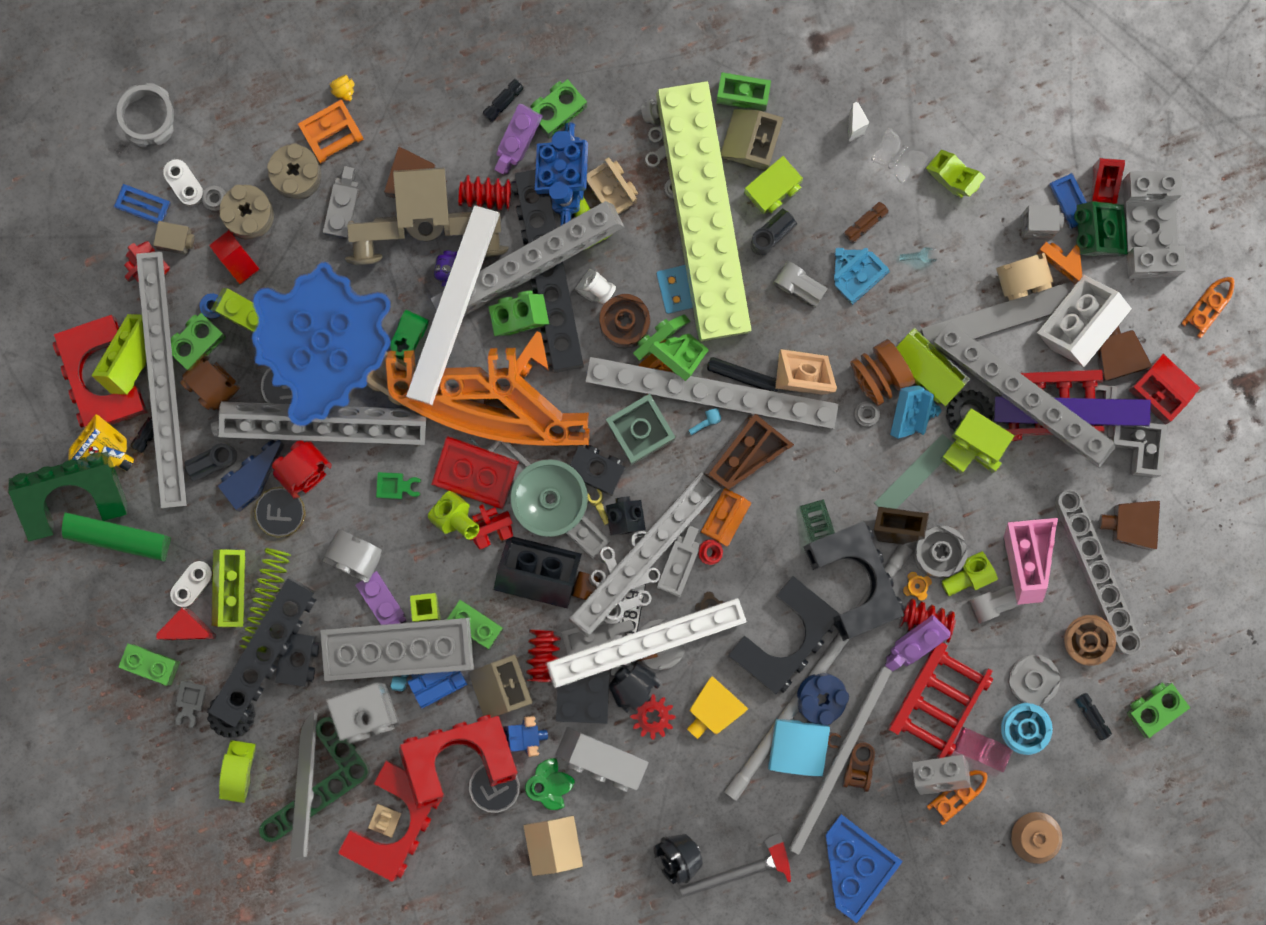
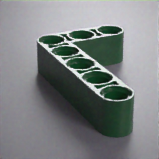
M333 717L321 719L316 725V733L340 769L312 787L313 793L320 796L321 804L317 808L310 805V818L364 782L370 774L369 765L353 742L348 743L347 739L340 740L336 726L333 735L326 736L323 733L322 727L325 722L330 721L335 726ZM340 743H346L349 746L350 752L346 757H340L337 754V746ZM354 764H359L364 769V774L359 779L354 778L351 774V768ZM333 779H339L343 784V788L339 793H334L330 789V782ZM295 800L261 823L259 834L263 840L274 842L293 830V822L288 819L287 813L290 808H294ZM269 823H274L278 826V834L275 837L269 836L266 832V827Z

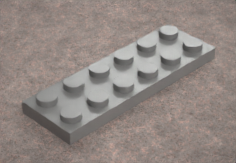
M470 618L320 630L324 681L474 669Z

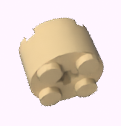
M1045 253L996 268L1004 296H1008L1009 301L1027 296V290L1029 289L1036 293L1052 288L1051 282H1053V278Z

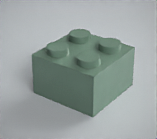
M650 394L606 419L608 427L631 466L675 441L676 438Z

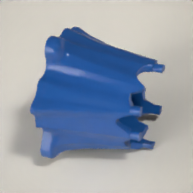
M321 262L312 273L298 277L293 290L288 294H282L267 287L260 289L254 295L253 304L259 319L257 329L252 337L257 351L255 361L257 364L266 365L272 369L274 374L273 385H286L292 390L293 398L288 415L291 422L295 425L304 426L314 419L323 420L329 414L331 407L335 405L347 406L349 404V392L356 387L364 388L367 385L369 372L377 370L381 366L384 355L390 346V338L382 329L381 324L391 306L390 299L384 293L376 292L359 296L350 286L348 278L336 275L330 264Z

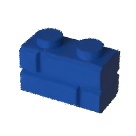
M461 671L410 674L412 679L407 681L421 709L468 685Z

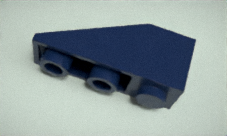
M269 441L261 448L262 453L256 457L253 455L248 457L241 463L243 466L235 473L232 470L220 479L222 483L218 487L237 511L240 512L260 497L273 470L271 465L278 459L284 447L282 441Z

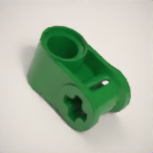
M407 309L404 311L390 344L391 350L396 351V357L404 361V351L414 350L415 352L419 341L426 332L429 319ZM405 342L408 350L403 349L399 352L397 345L402 346Z

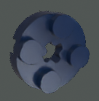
M829 673L813 674L808 676L798 688V710L804 718L815 724L830 725L844 712L849 701V693L846 691L842 681ZM826 693V702L818 705V695Z

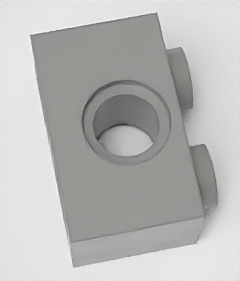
M1029 205L1022 213V239H1052L1060 231V228H1063L1064 215L1059 213V205Z
M964 755L912 762L915 787L920 795L971 788L968 762Z

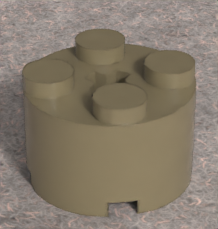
M291 144L281 147L272 155L267 165L270 181L282 196L291 199H305L318 189L321 180V167L309 149L299 144ZM292 169L298 170L299 174L297 176L292 174Z
M235 185L224 195L220 203V218L222 222L238 238L245 240L257 238L266 234L273 224L274 211L272 204L264 192L255 186ZM244 209L252 211L250 215L246 214L245 216L242 212Z

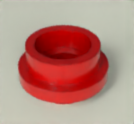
M705 540L698 548L699 559L707 565L718 563L723 556L722 546L716 540ZM711 547L713 552L712 555L708 557L706 552L707 549Z

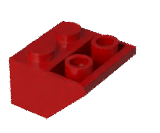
M1162 354L1128 391L1138 400H1151L1150 411L1166 425L1172 422L1186 407L1200 387L1165 354Z

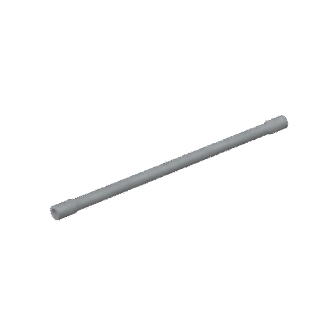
M899 544L884 568L886 573H889L893 578L913 551L906 545ZM870 589L868 590V592L863 597V599L857 607L863 604L864 601L867 599ZM838 633L808 676L826 673L849 639L843 641L840 633ZM797 692L778 719L793 720L798 713ZM775 723L744 767L736 774L724 791L734 800H738L756 770L771 751Z

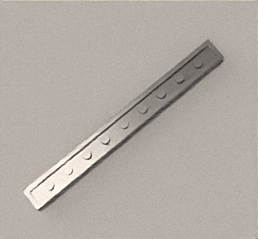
M162 252L136 254L160 503L161 508L187 506Z
M593 357L589 358L585 380L586 383L745 413H755L761 416L830 429L835 427L839 406L837 403L690 376L685 381L673 372Z

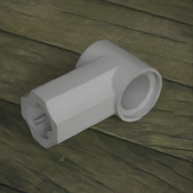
M789 261L786 262L774 281V284L781 290L791 295L795 294L815 308L828 289L807 276L806 272L799 266Z
M1013 584L993 593L990 591L970 599L979 624L999 616L1000 613L1021 605H1017Z

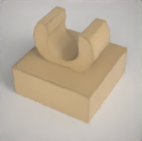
M377 804L368 828L393 837L402 813Z

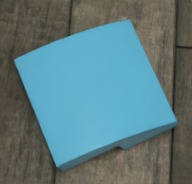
M775 719L768 769L783 773L823 777L830 726L802 723L799 720Z

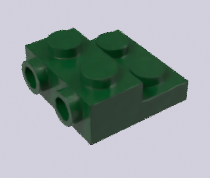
M1095 201L1076 205L1077 210L1075 211L1074 219L1078 223L1079 231L1076 243L1080 248L1081 255H1128L1124 205Z

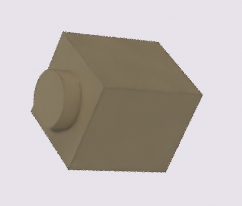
M158 221L153 246L158 250L187 255L188 249L193 248L195 235L192 234V230L188 226Z

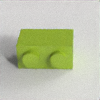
M782 156L745 188L744 193L763 215L768 211L772 214L783 204L781 200L787 195L792 197L802 188L800 184L803 178L788 160Z
M222 288L211 310L254 333L259 319L253 302L228 288Z
M970 408L951 437L955 438V444L968 451L970 448L977 452L976 457L987 464L991 462L995 464L1000 460L1014 435Z

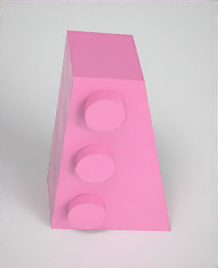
M1058 518L1008 522L1004 542L1017 605L1040 603L1044 600L1048 588Z

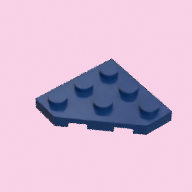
M840 814L825 834L834 901L837 909L857 923L903 861Z

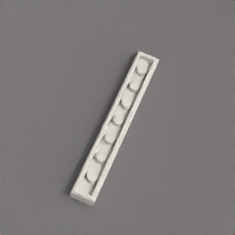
M478 206L473 208L407 393V397L429 405L433 404L500 215L496 211Z
M739 598L548 662L546 665L553 686L556 688L746 623V619Z

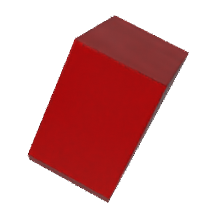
M1105 158L1097 160L1093 165L1091 201L1117 204L1125 160Z
M229 230L209 245L240 285L260 270Z

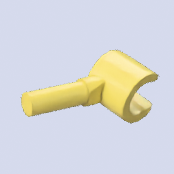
M597 489L600 495L599 499L596 501L591 500L588 493V501L596 507L604 525L608 524V517L602 504L603 495Z

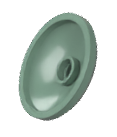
M542 460L527 466L518 475L512 487L511 505L515 517L524 528L537 535L551 537L567 533L581 521L587 508L588 494L582 477L574 468L561 461ZM549 494L555 496V502L552 504L546 501V497Z

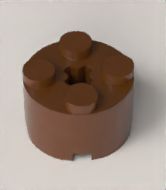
M620 294L608 300L603 305L599 317L603 337L616 347L630 348L637 346V343L648 334L650 328V313L644 302L631 294ZM628 316L629 321L632 323L621 326V322L618 319Z
M203 353L182 375L183 379L180 381V384L189 392L194 391L200 396L198 401L206 409L220 410L221 401L228 402L241 387L234 385L236 380L217 362L212 365L208 361L211 357Z

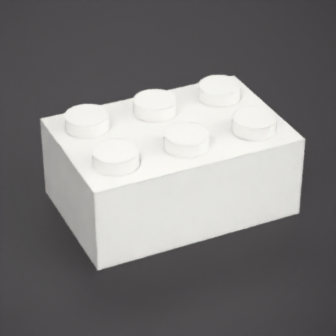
M1084 275L1037 334L1051 350L1085 367L1132 308L1118 291Z

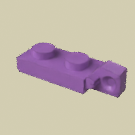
M518 104L498 147L496 155L500 158L494 170L501 174L508 173L512 164L517 166L518 162L523 160L543 115L523 104Z
M377 571L372 574L368 583L361 581L355 585L381 625L399 624L407 620L404 616L405 613Z
M932 615L895 642V646L891 648L892 653L886 657L885 666L893 672L901 667L902 664L905 666L913 664L948 639L951 632Z

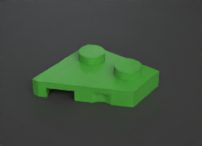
M685 314L670 321L664 319L655 327L657 332L653 336L648 334L637 343L639 348L633 354L639 361L652 354L648 349L654 342H666L669 338L673 337L672 335L678 329L685 327L691 321Z
M689 333L681 335L680 338H669L664 343L654 342L648 350L672 369L676 375H679L686 381L709 349Z

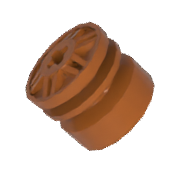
M889 339L872 348L875 360H872L870 356L863 353L861 355L863 364L857 358L850 362L856 382L863 393L876 406L884 403L881 393L888 400L893 397L890 385L900 392L901 388L910 387L915 384V379L906 361Z

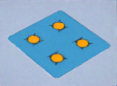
M682 265L658 271L657 278L666 313L669 314L693 308L686 266Z

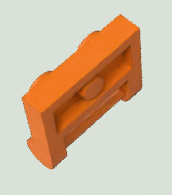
M342 99L298 123L320 164L327 161V157L356 141L359 143L364 140ZM349 127L350 134L320 149L318 143Z

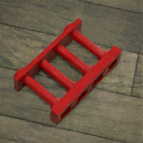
M1102 370L1020 373L1042 390L1046 389V385H1056V388L1059 389V398H1070L1069 388H1072V384H1082V387L1085 388V398L1095 399V387H1098V383H1103ZM1009 423V429H1005L1014 435L1011 441H1021L1022 436L1053 435L1040 424H1034L1035 428L1019 429V423ZM1091 425L1099 432L1105 433L1104 426Z
M943 642L929 653L887 729L896 735H899L900 731L903 733L907 731L940 751L936 758H945L952 755L956 748V744L953 743L982 690L987 691L994 679L991 677L993 670L986 668L983 674H980L949 656V652L945 651L948 645ZM944 664L976 682L977 684L970 697L936 678V674L933 672L937 665L942 666ZM925 686L928 688L931 686L965 705L958 719L923 700L924 697L921 696V693ZM913 709L916 711L920 709L952 727L946 740L943 741L911 722L912 719L908 718Z

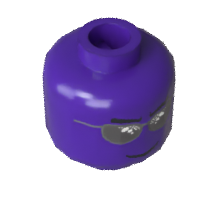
M445 250L443 254L438 255L436 258L434 277L437 281L442 282V287H445L458 253L456 251Z

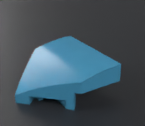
M836 248L835 287L853 305L890 271L873 252L868 251V248H863V250Z
M921 386L901 388L890 435L897 439L912 435L915 432L924 435L929 420L934 416L938 417L942 412L940 406L936 405L933 400L934 395Z

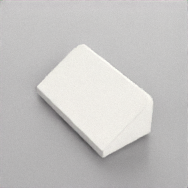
M857 102L853 103L849 113L848 142L864 135L869 124L866 115Z

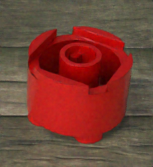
M298 440L290 448L291 452L285 457H279L271 465L274 469L273 476L293 498H299L300 496L297 493L300 491L306 494L327 475L324 472L326 467L329 469L332 467V464L311 441L304 442L303 440Z

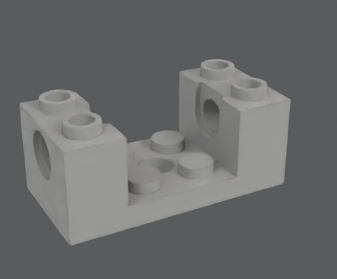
M1181 170L1129 172L1123 179L1128 279L1178 277L1186 271L1185 245L1178 246L1176 200L1182 196ZM1147 221H1154L1157 224L1158 230L1155 234H1150L1145 230V223Z
M375 683L327 700L340 740L347 739L348 743L368 739L371 737L370 732H373L374 735L395 729L394 724L399 722L386 683ZM365 713L369 715V723L367 725L363 720Z

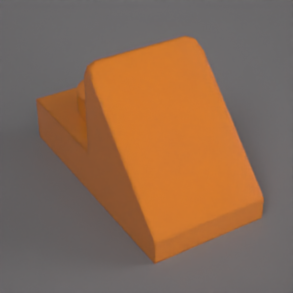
M1045 242L1036 254L1038 255L1045 253L1047 262L1075 285L1081 280L1080 248L1077 244L1066 257L1062 254L1063 250L1054 243L1049 244Z
M536 331L516 361L517 373L523 378H526L533 366L530 363L532 361L549 371L542 335L538 331Z

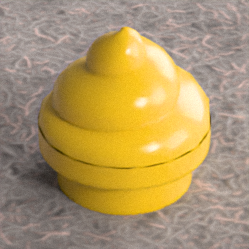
M347 74L340 76L329 84L332 88L330 90L332 95L342 98L344 101L352 100L354 81L352 78L349 79Z

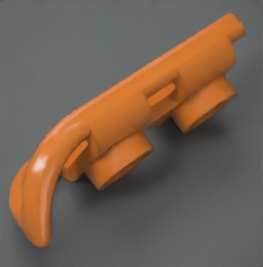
M1221 278L1210 285L1181 324L1186 326L1190 322L1200 330L1197 337L1202 338L1230 301L1234 292V278ZM1229 282L1230 287L1225 298L1222 294L1213 290L1219 284ZM1204 302L1207 304V306L1201 312L1198 309ZM1214 309V314L1209 318L1208 314Z
M981 770L969 771L970 776L981 775L983 777L980 786L975 791L972 787L953 790L955 795L949 800L945 796L951 791H944L926 807L929 810L934 807L943 817L940 823L944 825L984 789L987 782L986 772ZM961 799L963 802L955 808L954 804Z

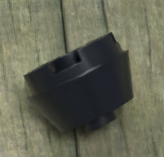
M633 662L627 667H621L614 674L615 678L611 681L609 688L617 707H621L628 713L630 707L636 710L649 700L651 689L653 686L655 689L659 688L661 682L656 677V672L638 662Z
M686 834L663 837L660 843L654 845L655 858L660 856L664 869L661 871L672 884L678 882V885L688 883L703 866L698 845Z

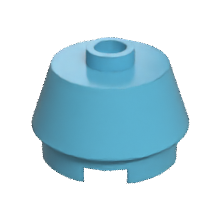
M1022 703L1012 707L1005 714L1001 725L1002 737L1007 746L1013 751L1024 755L1035 754L1043 750L1048 745L1053 730L1052 722L1047 712L1031 703Z

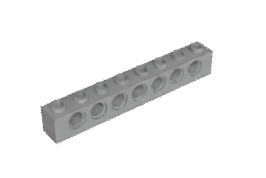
M605 201L481 270L464 316L624 228L614 205ZM443 292L431 298L436 311Z
M951 322L946 325L935 339L934 343L937 349L1098 468L1101 467L1115 449V443Z
M223 401L220 404L219 437L425 445L426 417L412 409L333 406L325 419H314L307 425L299 426L291 422L288 411L291 404Z

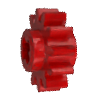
M652 694L651 701H646L641 707L637 708L638 714L630 716V718L638 720V723L633 728L638 729L641 727L643 729L641 737L650 732V737L654 740L656 732L665 737L663 729L665 727L673 729L668 720H673L676 716L668 714L673 705L665 707L663 705L665 697H662L657 702L655 695ZM657 710L659 712L657 716L660 717V721H654L652 724H649L646 713Z

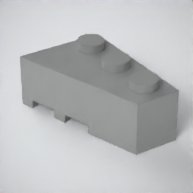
M569 727L566 728L555 754L569 762L568 768L580 773L583 772V769L591 771L590 777L605 782L606 778L615 781L614 787L626 792L628 788L638 789L649 763L642 758L579 733Z

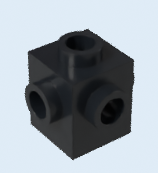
M630 496L616 498V503L606 505L610 536L646 530L641 500L631 501Z

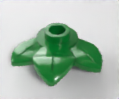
M547 759L536 767L535 775L527 780L525 793L529 799L540 801L549 810L564 808L562 795L572 789L575 780L566 773L558 772L557 759ZM537 783L542 786L540 793L534 790V786Z

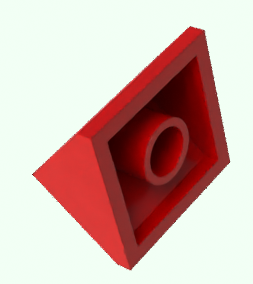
M181 608L156 634V639H216V634L192 610Z

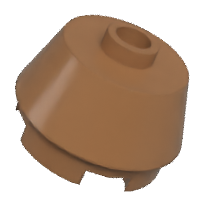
M1095 615L1081 616L1068 626L1064 637L1065 648L1076 662L1087 666L1099 665L1108 660L1113 654L1116 647V635L1112 626L1105 619Z
M1032 812L1022 816L1015 823L1011 834L1012 845L1018 856L1034 864L1045 863L1053 859L1059 852L1063 840L1062 831L1057 821L1042 812Z

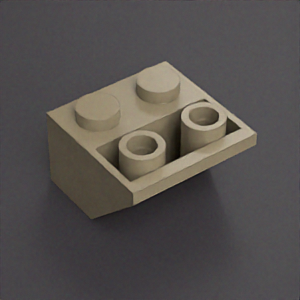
M734 109L722 147L721 158L766 171L770 166L783 117L760 110Z
M517 655L468 672L483 716L490 715L492 718L533 704Z

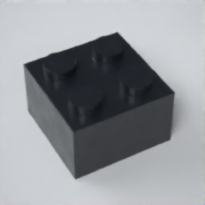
M600 672L557 687L556 722L608 724L610 672Z

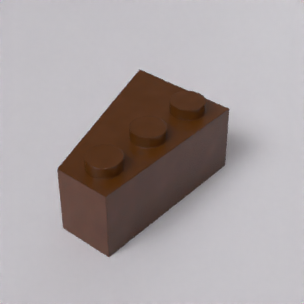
M750 413L704 474L723 489L729 490L757 469L793 447L794 444L757 414Z

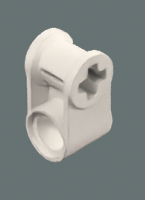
M588 269L576 286L575 291L591 302L595 301L604 304L611 298L616 286L613 283L607 282L597 271Z

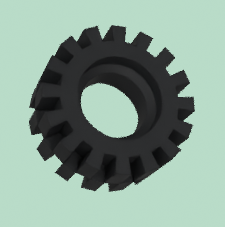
M965 390L957 394L949 402L950 404L946 410V418L949 420V426L954 429V432L962 421L960 411L966 404L975 405L979 409L980 414L993 421L992 417L994 416V411H992L993 404L989 402V398L982 395V392H975L974 390Z
M232 692L231 699L234 703L241 704L245 701V696L242 693ZM217 696L210 702V707L207 709V721L210 723V728L217 735L225 738L240 737L248 732L251 725L254 724L255 712L253 709L254 705L251 702L247 709L251 710L244 724L238 722L236 727L226 724L223 720L209 713Z

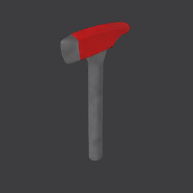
M775 834L764 841L770 852V855L766 858L681 886L682 897L765 869H776L778 872L785 874L787 882H791L789 861L781 834Z

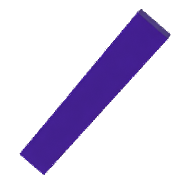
M995 397V423L1039 424L1004 397ZM1054 398L1090 425L1150 426L1151 400Z

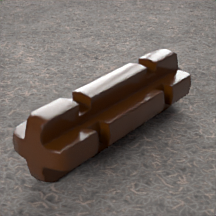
M878 202L872 207V211L869 210L854 223V227L850 226L845 231L846 237L851 242H856L861 237V233L865 234L879 222L878 218L882 219L888 214L889 211L883 203Z

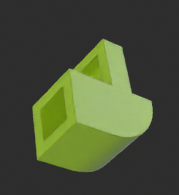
M942 149L925 168L941 185L960 198L964 196L970 197L979 189L980 184L985 179V176L980 171L966 167L955 154Z
M955 442L950 445L940 458L959 474L965 471L973 459L992 474L1002 464L1000 461L995 464L992 462L987 464L976 457L977 452L970 448L968 451L964 450Z
M436 593L410 596L413 622L441 620Z
M230 740L221 768L219 799L245 803L250 786V770L256 751V744Z

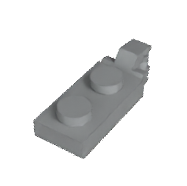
M344 166L342 179L336 178L335 184H333L323 229L324 234L348 239L347 224L353 220L359 193V183L353 182L356 172L354 168Z
M689 525L685 537L679 535L677 540H675L656 588L681 597L699 551L700 543L694 541L699 530L698 528Z
M632 620L615 624H608L602 621L589 637L583 634L577 627L561 633L569 656L622 638V634L633 631L634 626Z

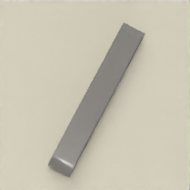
M1065 490L1056 496L1055 508L1102 618L1114 629L1116 635L1115 649L1117 652L1123 655L1135 654L1141 647V639L1080 495L1074 490ZM1064 495L1072 497L1074 501L1072 508L1069 509L1063 506L1062 498ZM1075 518L1083 522L1084 527L1081 532H1076L1072 528V521ZM1084 542L1092 544L1094 549L1092 555L1088 556L1083 553L1082 545ZM1095 565L1103 569L1101 579H1096L1092 575V568ZM1105 589H1109L1113 593V600L1110 603H1106L1102 599V592ZM1116 612L1120 613L1123 617V623L1119 627L1115 626L1112 622V616ZM1125 636H1129L1133 640V647L1130 650H1126L1122 646V640Z

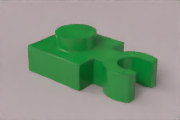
M378 472L376 498L402 500L403 492H407L412 497H419L421 493L413 492L411 485L413 483H421V479L412 477L404 481L403 473Z

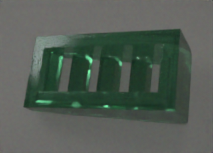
M824 499L800 506L810 543L835 533ZM819 510L822 511V514L812 517L808 516L809 513L816 512ZM824 520L825 522L824 524H820L813 527L811 526L812 523H816ZM826 530L828 532L827 534L820 535L817 537H815L814 535L815 533H819Z

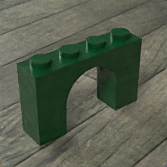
M108 451L93 453L86 458L78 460H67L57 466H45L38 471L28 474L20 473L13 478H9L8 493L28 542L53 535L54 521L45 499L52 490L61 486L74 485L87 490L95 500L102 521L127 515V500Z

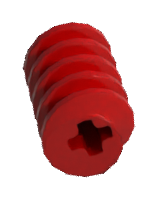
M467 175L464 182L460 181L458 206H462L466 200L468 207H472L476 201L478 207H483L486 202L489 210L496 203L497 209L501 211L506 204L509 211L511 200L510 180L507 179L504 186H501L500 179L497 178L494 185H491L490 178L487 177L484 184H481L480 176H477L474 183H472L470 175Z
M911 598L903 610L904 616L900 619L899 628L906 622L907 631H911L914 625L918 626L934 615L951 632L950 637L946 639V643H949L956 623L954 611H949L945 616V609L941 607L935 613L934 605L931 604L926 610L925 602L921 601L916 607V600Z
M529 629V633L535 635L536 638L528 640V643L534 645L535 648L528 650L527 653L533 655L534 658L527 660V664L534 667L526 670V674L533 678L525 681L552 683L546 663L559 659V657L552 654V652L560 650V647L553 644V642L561 640L560 636L554 634L556 631Z

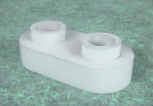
M181 160L169 161L164 167L163 174L180 201L187 206H196L201 203L204 190L188 166ZM174 168L180 169V173L177 176L172 175ZM193 188L194 194L186 196L187 189Z
M197 561L186 569L171 589L170 595L174 604L180 607H189L195 603L212 581L213 570L209 564ZM198 569L203 571V576L200 579L195 577V572ZM183 589L187 591L185 599L179 597V592Z

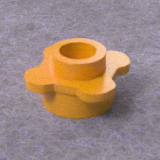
M910 572L907 575L908 582L903 588V593L906 596H916L918 600H925L927 598L928 586L932 584L931 578L928 576H918L916 572ZM915 584H919L920 587L918 589L915 588Z

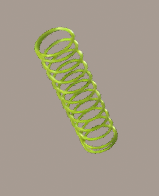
M265 548V553L284 560H262L263 563L282 571L259 569L261 573L278 580L256 579L259 583L277 589H254L256 592L273 599L252 598V601L270 608V605L260 601L273 602L276 597L262 591L279 592L280 588L263 581L283 583L285 582L284 579L268 572L287 573V570L269 562L288 564L290 563L288 559L274 553L289 557L292 555ZM251 607V608H249L250 611H252V612H254V613H256V614H259V615H261V616H264V617H265L266 614H263V613L258 612V611H256V610H261V611H268V610H269V609H266V608H257V607ZM258 617L246 618L248 621L257 625H260V623L254 620H263V618ZM247 626L244 627L246 631L255 634V631H252L250 629L257 630L258 628ZM250 636L241 637L248 643L250 642L248 639H252ZM239 645V646L242 647V648H246V647H247V646H245V645ZM261 646V648L259 647L257 651L266 653L265 650H267V648L265 646Z

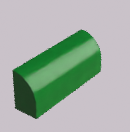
M64 513L63 539L166 562L171 541L169 536L70 513Z

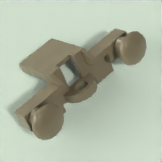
M445 167L394 171L397 216L375 218L373 222L365 223L349 221L347 224L349 242L353 244V255L346 257V262L352 265H370L381 261L383 255L374 253L373 240L404 239L405 227L412 237L422 241L435 239L441 234L443 229L445 236L464 235L472 212L448 213ZM500 215L485 257L500 256L507 253L509 249L508 246L500 245ZM427 221L431 223L433 231L430 234L421 233L418 228L421 222Z

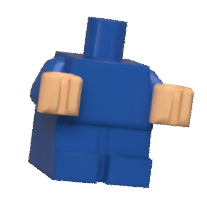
M534 716L525 717L522 725L503 726L510 752L525 750L528 757L539 755V752H537L538 746H540L539 741L548 740L547 730H538L536 722L534 723Z

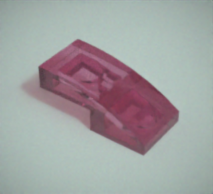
M962 727L954 750L1003 773L1013 752L1008 746L965 727Z

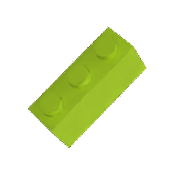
M127 314L91 375L111 394H128L133 388L139 373L146 365L142 314Z
M915 328L896 347L910 368L915 383L919 386H924L934 395L933 400L939 404L942 403L946 406L970 380L967 375Z
M213 550L211 626L243 627L245 550Z

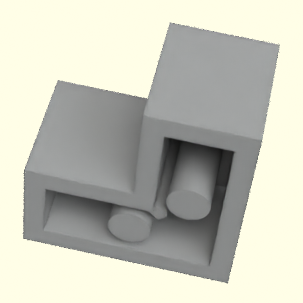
M1150 423V426H1114L1113 436L1109 439L1115 443V448L1133 450L1131 475L1151 478L1162 476L1167 425Z

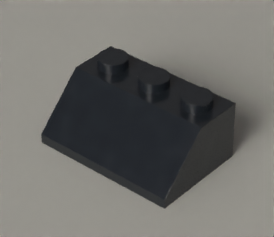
M512 536L506 540L493 590L568 609L582 553Z

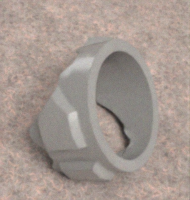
M147 83L146 85L131 86L122 94L117 105L116 114L118 123L125 132V137L128 141L139 147H147L150 144L161 145L172 136L174 131V110L168 92L156 84ZM144 96L160 98L167 107V116L164 124L157 131L150 134H138L131 131L124 120L127 106Z

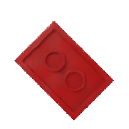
M447 436L431 485L503 510L519 461Z

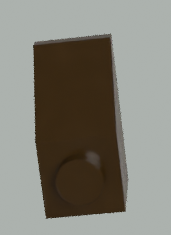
M878 507L874 526L877 541L903 545L925 539L929 513Z

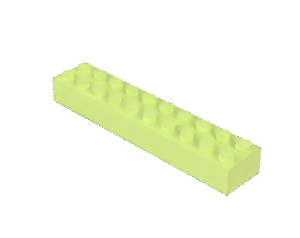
M707 81L658 89L656 99L698 341L748 334L751 332V325L709 83Z

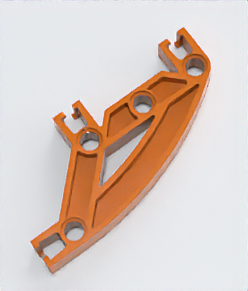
M490 348L488 354L489 374L481 367L445 368L432 405L407 397L416 370L414 350L404 351V362H407V371L396 370V351H389L386 356L387 385L390 396L404 406L433 421L471 435L502 442L548 446L589 445V413H562L517 373L516 348L505 349L506 360H509V368L497 367V348ZM500 378L507 379L510 385L501 386L497 380ZM455 380L459 386L452 388L447 384V381ZM404 381L408 388L401 389L397 386L396 382ZM468 399H499L510 410L492 407ZM583 425V429H585V432L569 431L570 426ZM560 426L563 432L555 433L551 430V427Z

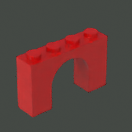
M112 314L54 334L56 341L53 342V348L56 355L62 358L64 365L60 366L64 379L70 382L72 389L68 390L72 403H77L80 413H77L76 416L81 428L86 427L95 414L104 419L108 424L113 425L148 413L141 390L136 386L128 394L101 396L90 392L85 385L83 369L87 359L96 351L107 348L119 330L117 319Z
M485 715L478 718L475 723L467 725V722L458 723L452 727V730L445 732L442 729L434 730L428 733V737L418 739L417 736L404 740V744H401L399 748L417 809L442 802L444 795L435 770V759L447 747L463 745L476 751L483 761L491 787L515 780L518 774L499 716L491 718L490 715Z
M385 761L374 784L398 796L405 802L410 812V826L407 833L397 842L384 844L351 829L338 854L393 882L396 877L402 878L408 866L404 863L408 854L414 855L420 843L416 840L420 831L425 833L432 820L428 817L431 809L437 810L441 802L417 809L405 769L390 761Z

